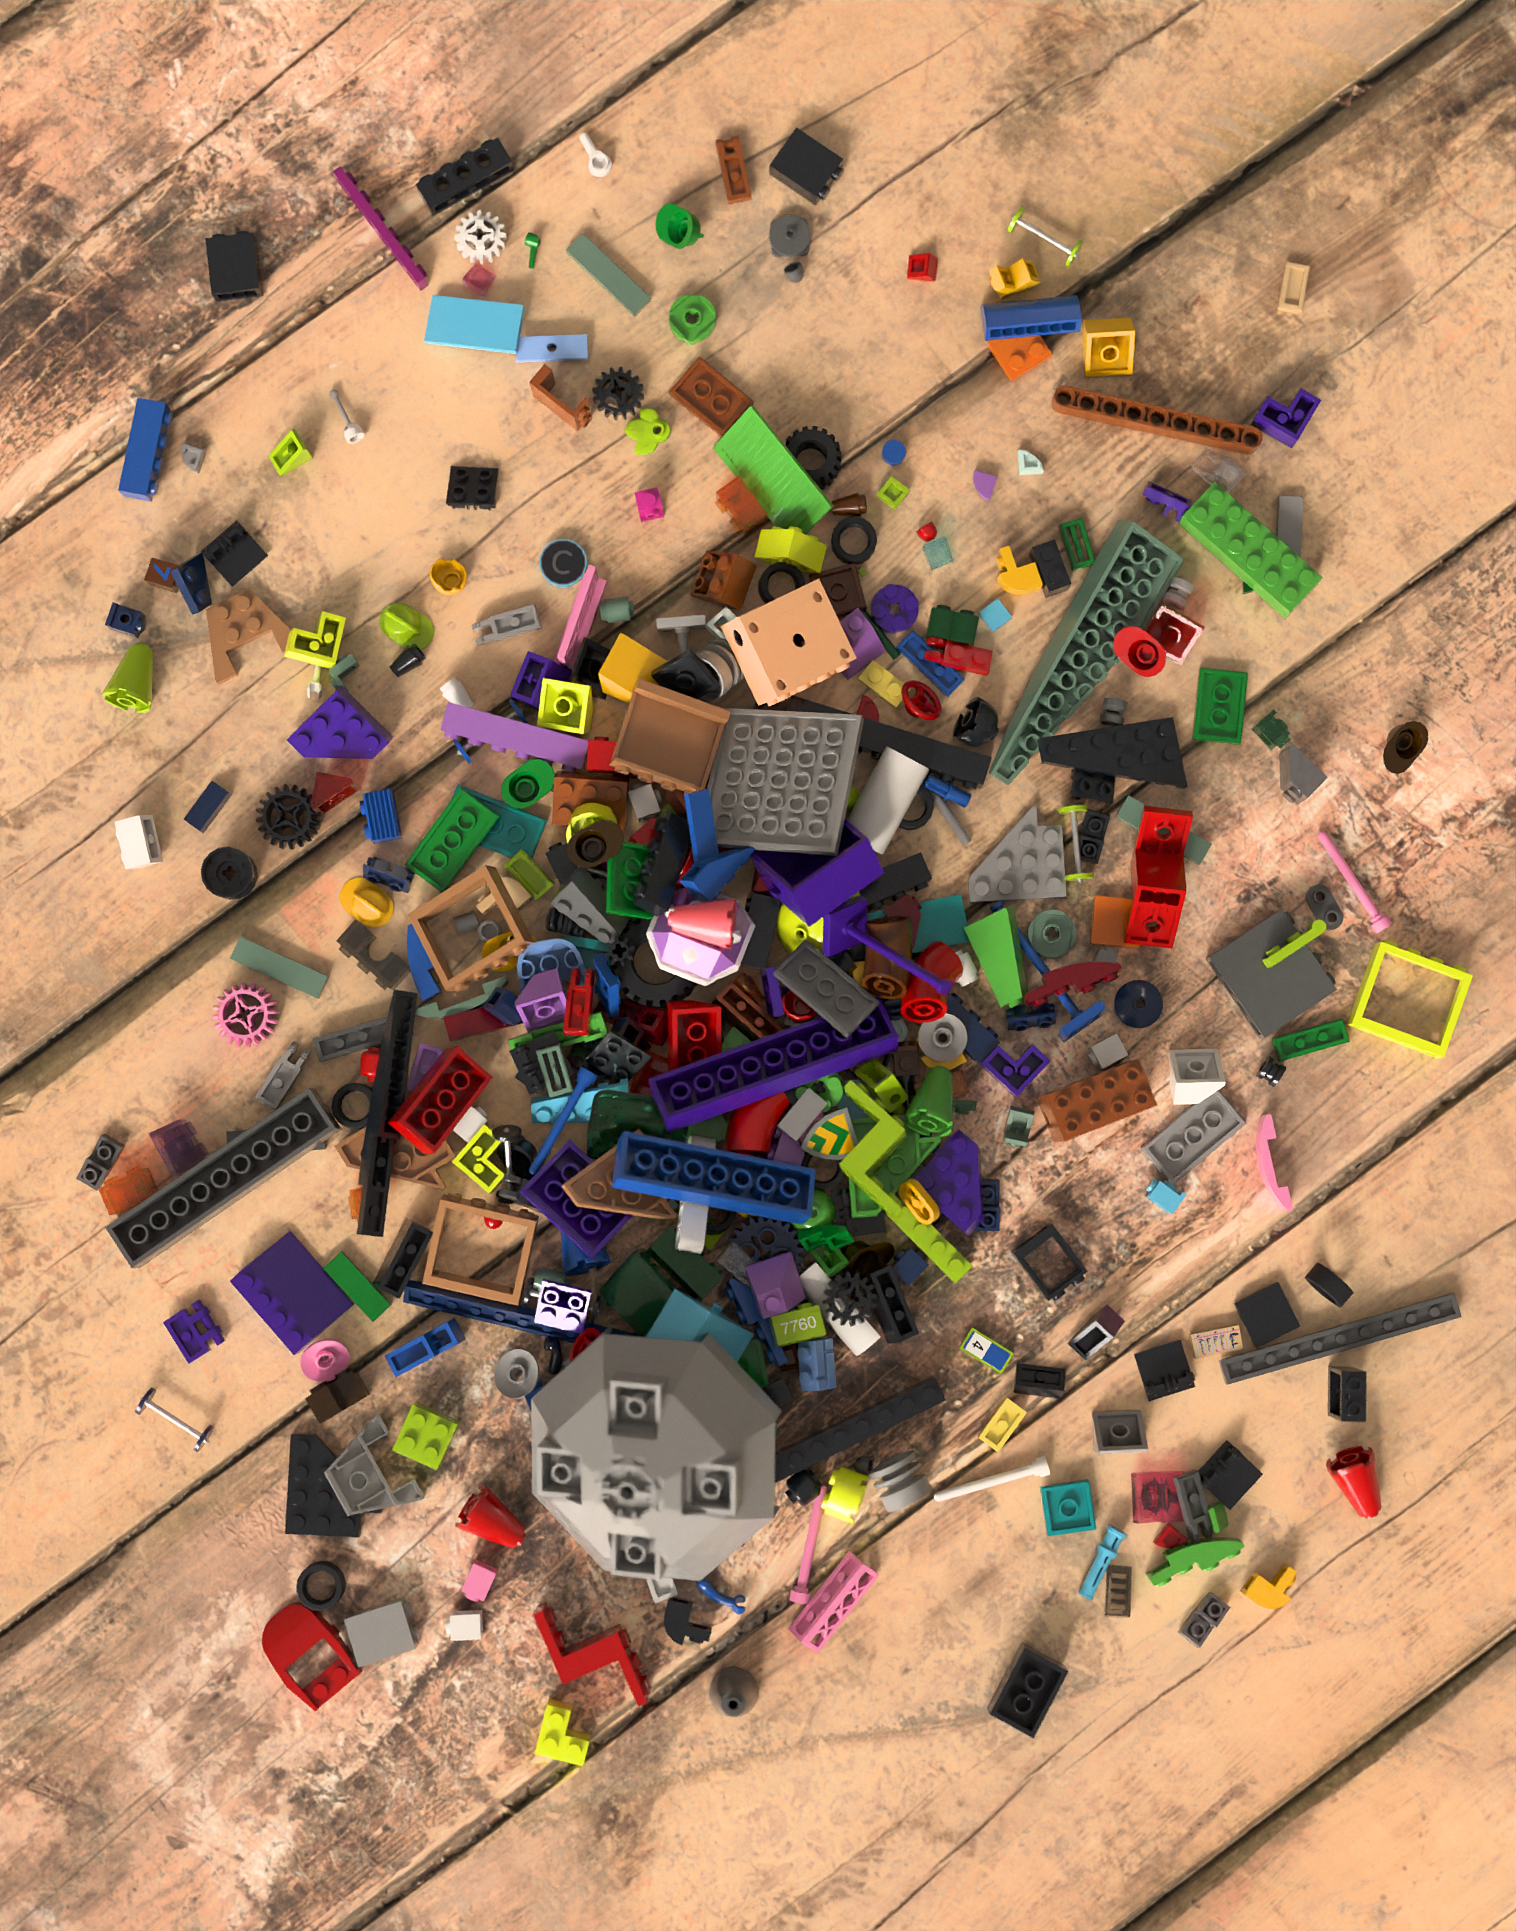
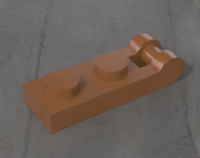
M733 136L730 140L725 141L722 139L715 140L728 205L752 200L739 136ZM726 150H734V153H725Z

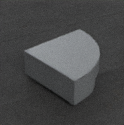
M182 442L181 453L185 464L193 472L199 474L206 451Z

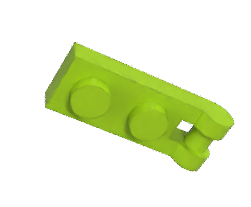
M1315 920L1309 923L1306 932L1300 934L1297 931L1286 939L1288 943L1281 948L1279 945L1274 946L1266 952L1268 957L1262 961L1267 968L1274 966L1326 931V923L1323 920Z

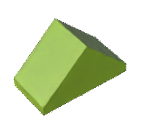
M292 429L269 454V458L280 476L313 459L295 429Z

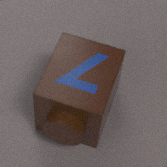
M151 557L144 580L150 586L177 593L179 588L170 570L178 565Z

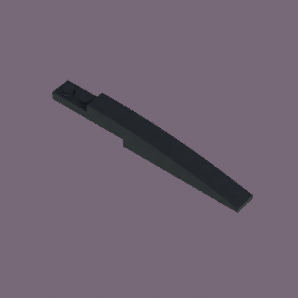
M402 990L393 991L375 1073L358 1180V1185H363L357 1227L358 1235L383 1237L394 1143L395 1139H400V1133L388 1122L405 1101L418 993Z

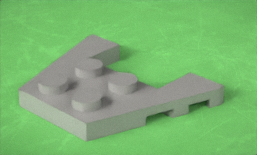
M379 1414L375 1415L324 1471L347 1516L420 1501L425 1498L415 1479L391 1491L367 1446L389 1434Z

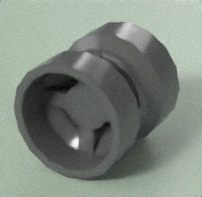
M1104 698V713L1101 714L1099 722L1112 727L1123 725V712L1126 711L1128 702L1117 698Z

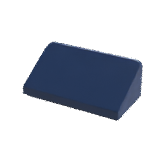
M211 781L184 820L204 834L232 794L214 781Z

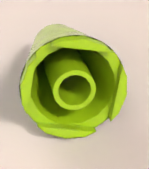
M136 643V645L129 647L103 691L102 696H105L104 700L126 711L128 707L136 708L135 712L137 713L150 711L154 653L148 645Z

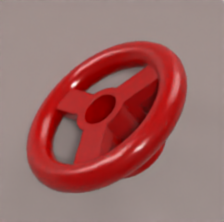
M911 680L904 683L901 695L906 711L916 718L919 717L929 721L936 720L942 712V705L936 693L926 684L919 681ZM910 688H915L916 690L913 698L909 697L908 691ZM924 692L930 697L934 706L928 701Z

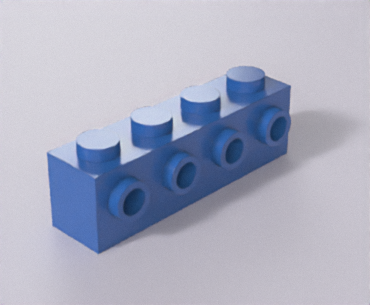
M137 398L118 491L124 497L152 502L153 495H156L158 492L159 484L156 480L158 472H161L163 468L162 451L167 447V427L172 424L173 412L164 402Z

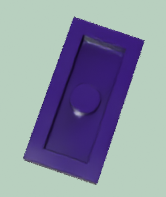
M1148 481L1143 492L1147 501L1159 505V503L1166 504L1163 511L1164 516H1167L1170 510L1177 509L1178 515L1175 519L1177 522L1181 520L1192 500Z

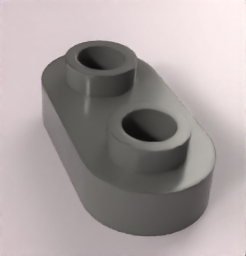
M1320 884L1309 888L1305 899L1315 919L1323 920L1326 923V930L1329 931L1340 927L1343 923V913L1331 891L1326 886ZM1317 892H1320V893L1323 894V900H1322V901L1317 900V898H1316V893H1317ZM1329 913L1335 916L1334 922L1328 920Z

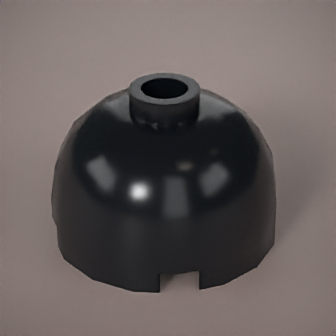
M975 697L965 706L969 709L965 716L959 715L954 726L953 736L966 745L978 747L989 740H993L997 736L999 728L997 727L998 714L995 708L980 697Z

